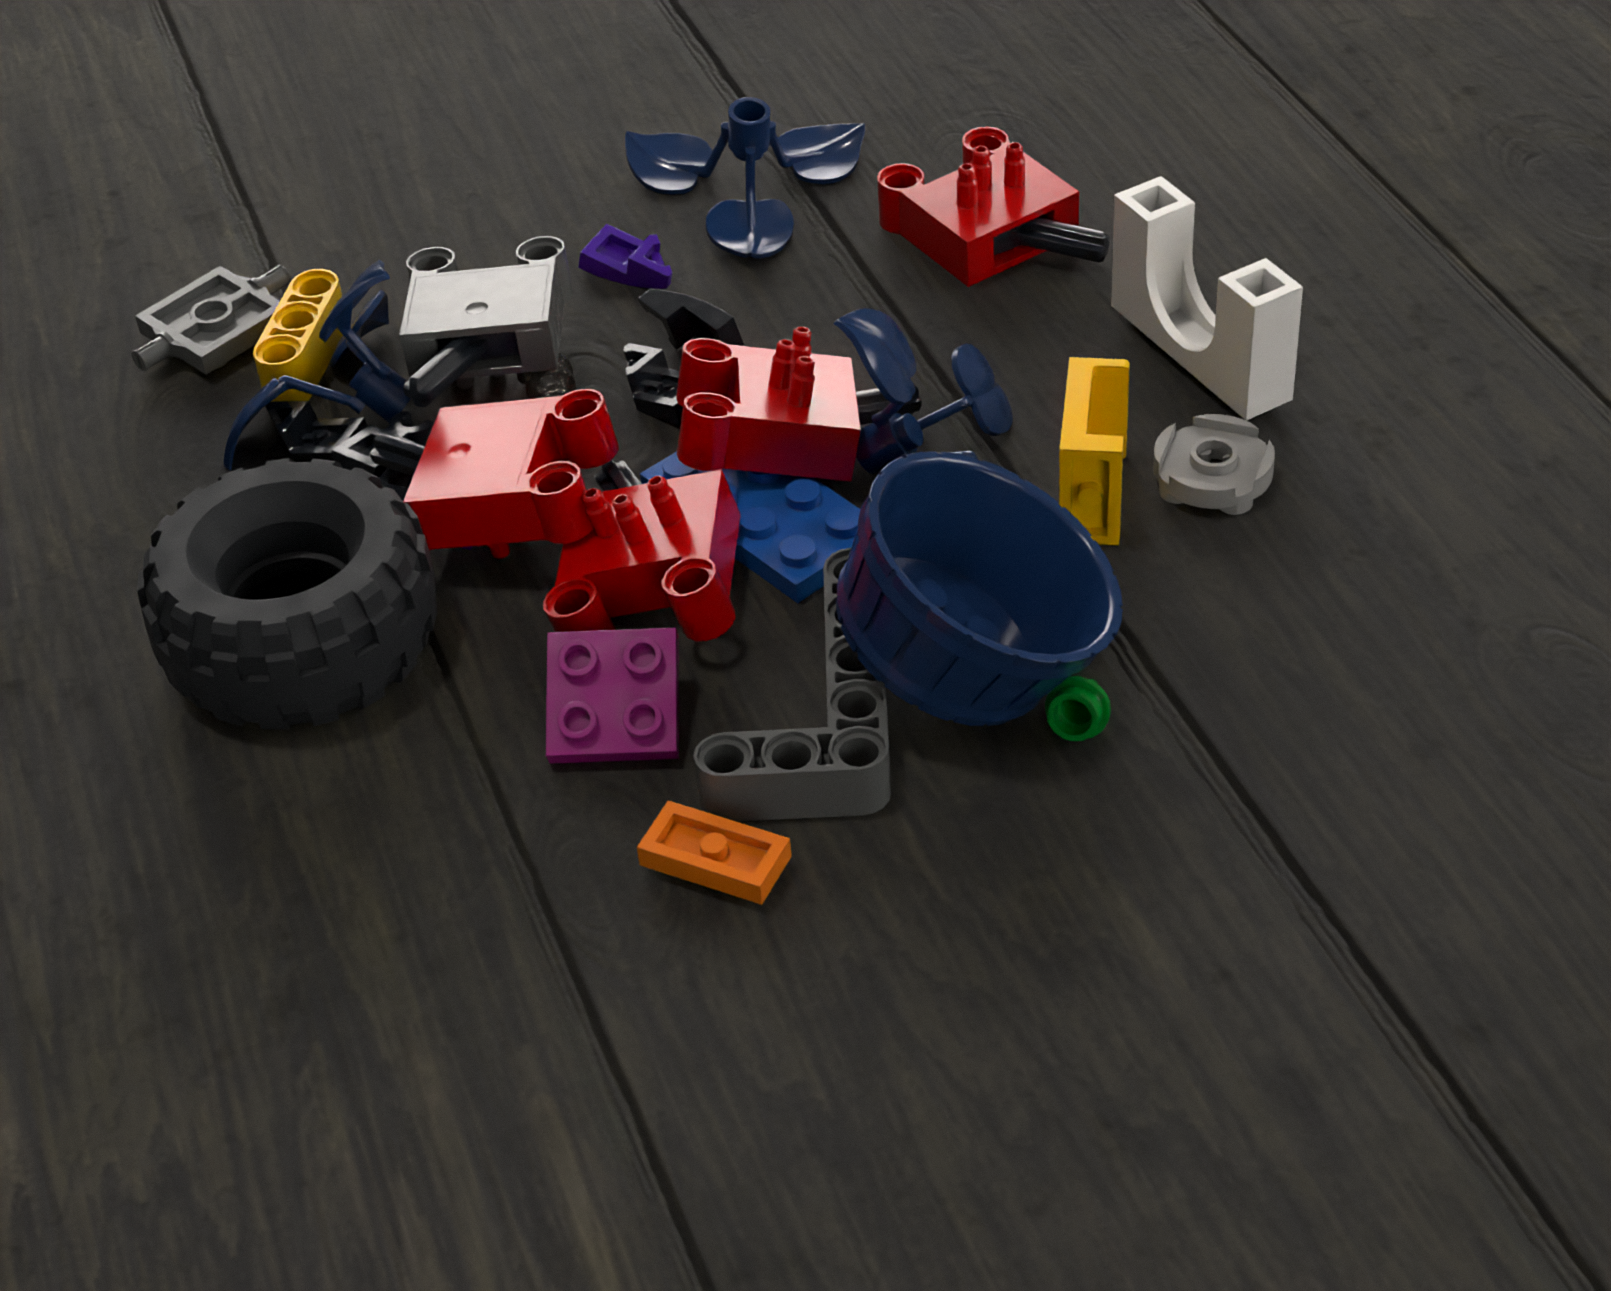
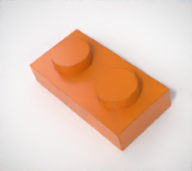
M669 800L637 846L640 866L761 905L792 857L790 838Z

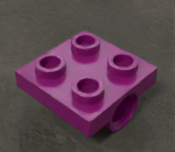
M676 628L547 632L546 757L549 763L679 759V636Z

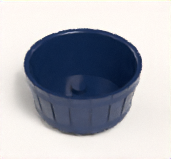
M927 451L908 454L905 458L900 457L891 461L873 481L869 495L861 506L858 529L848 560L839 575L836 611L839 623H842V632L852 651L858 654L857 658L878 681H882L885 687L910 705L918 706V709L932 716L947 721L950 719L954 720V723L968 726H983L984 724L992 726L1009 722L1034 709L1044 696L1068 677L1090 665L1096 656L1111 643L1122 622L1123 609L1120 608L1123 605L1121 589L1117 577L1112 573L1114 570L1107 556L1096 540L1091 538L1092 535L1065 507L1062 508L1058 504L1059 502L1026 479L1019 478V475L990 462L979 461L975 457L959 453Z

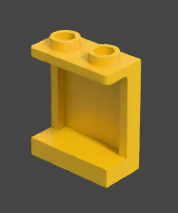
M1069 357L1059 451V505L1062 508L1065 507L1092 535L1091 538L1096 540L1099 545L1119 546L1123 459L1126 457L1130 363L1126 359Z

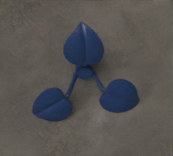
M744 97L735 100L729 106L728 122L721 124V135L713 151L705 140L694 135L683 133L639 134L626 131L625 151L632 173L643 186L657 193L673 195L684 194L693 190L697 184L698 176L703 178L710 177L728 143L735 157L745 161L746 201L728 199L716 204L707 214L706 232L709 239L717 247L728 253L744 258L749 256L765 258L777 254L786 247L793 235L794 221L791 210L784 202L778 199L756 201L755 161L762 158L769 145H771L779 165L783 168L792 166L793 172L798 179L816 184L841 181L851 175L858 164L865 136V123L801 127L787 131L777 137L776 123L770 121L769 105L758 98Z
M380 259L369 266L337 301L326 318L319 334V338L324 342L328 340L336 328L343 335L329 362L331 367L335 368L340 359L349 350L364 364L349 383V386L357 391L355 396L353 397L287 375L281 376L278 380L274 377L244 406L236 417L230 429L224 452L223 464L227 469L232 470L235 447L245 427L264 406L288 389L299 390L349 406L358 414L367 406L388 423L394 415L402 412L411 400V398L405 396L403 390L407 380L380 361L361 340L363 336L372 330L389 324L387 294L383 290H379L366 303L355 322L351 325L352 310L369 289L381 281L390 279L389 274L384 269L385 263Z
M864 308L852 311L838 318L833 323L851 340L873 382L881 394L890 402L884 410L872 415V424L860 430L856 458L868 473L876 474L891 461L900 457L905 458L908 454L917 453V447L921 446L924 442L923 429L971 406L978 425L984 433L991 436H999L1010 429L1013 422L1010 402L1001 386L995 382V375L988 361L972 344H962L955 348L952 353L953 373L965 397L916 420L909 413L904 415L896 413L905 403L912 399L916 391L915 385L910 379L916 372V362L907 339L895 321L881 311ZM973 451L951 452L977 458Z

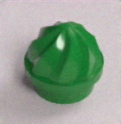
M1078 675L1068 677L1048 693L1045 701V711L1051 729L1058 736L1069 741H1082L1098 735L1105 728L1111 715V704L1108 695L1098 685L1097 680L1087 679Z

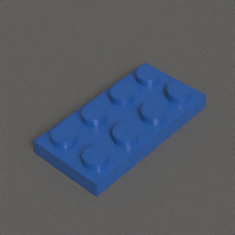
M677 452L640 473L641 484H645L654 476L672 479L708 471L697 470L684 465L678 460ZM722 469L741 514L735 559L796 603L824 586L823 567L825 560L838 550L852 547L858 529V518L861 509L815 478Z

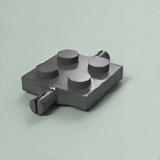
M278 264L275 268L258 278H248L235 275L224 267L219 266L135 315L140 334L151 340L131 352L135 365L145 372L167 357H176L206 375L224 366L229 360L256 345L280 300L271 295L290 284L292 281L290 273L284 266Z

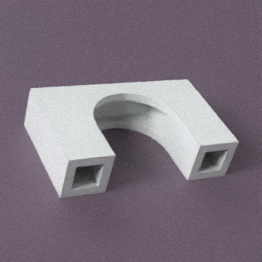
M1162 176L1115 194L1111 306L1246 421L1292 401L1303 286L1265 258L1218 278L1215 315L1200 291L1194 272L1192 250L1195 202Z

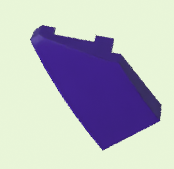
M606 224L580 252L579 269L610 281L642 288L666 289L671 284L672 278L670 265L665 266L659 252L661 243L657 234L649 235L643 241Z

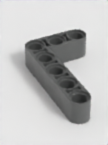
M851 548L841 549L832 553L825 560L823 567L828 727L723 732L712 734L703 739L696 746L693 755L699 803L702 811L736 822L862 816L881 810L889 802L891 796L886 687L882 681H878L857 658L858 654L852 651L842 632V623H839L836 611L837 583L840 572L848 560Z

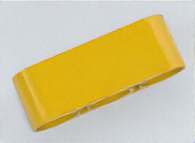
M311 269L295 276L290 282L254 347L253 356L261 388L274 377L278 380L283 375L315 385L319 384L343 336L336 328L326 342L319 338L326 318L337 301L342 297L339 279L334 272L326 269ZM288 389L272 401H307L312 397V394Z

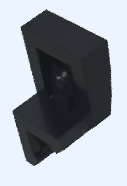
M649 289L638 298L640 305L646 312H650L663 322L669 336L668 340L676 350L692 338H710L730 345L745 346L734 317L704 300L661 289Z
M628 343L623 347L628 366L625 369L636 409L659 420L681 425L683 407L678 404L676 399L680 371L669 369L663 349Z
M309 400L272 401L266 405L272 421L295 462H311L313 458L333 461L331 449L368 427L364 417L317 419Z

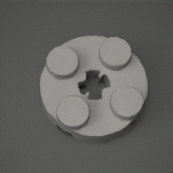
M1222 414L1194 416L1192 426L1184 427L1176 431V423L1161 432L1154 446L1153 472L1159 483L1158 493L1166 502L1173 504L1185 503L1200 508L1220 509L1222 512L1231 515L1243 514L1252 508L1253 499L1262 495L1272 482L1275 460L1274 446L1270 440L1266 445L1264 441L1258 438L1259 428L1244 419ZM1211 459L1222 460L1221 463H1209Z

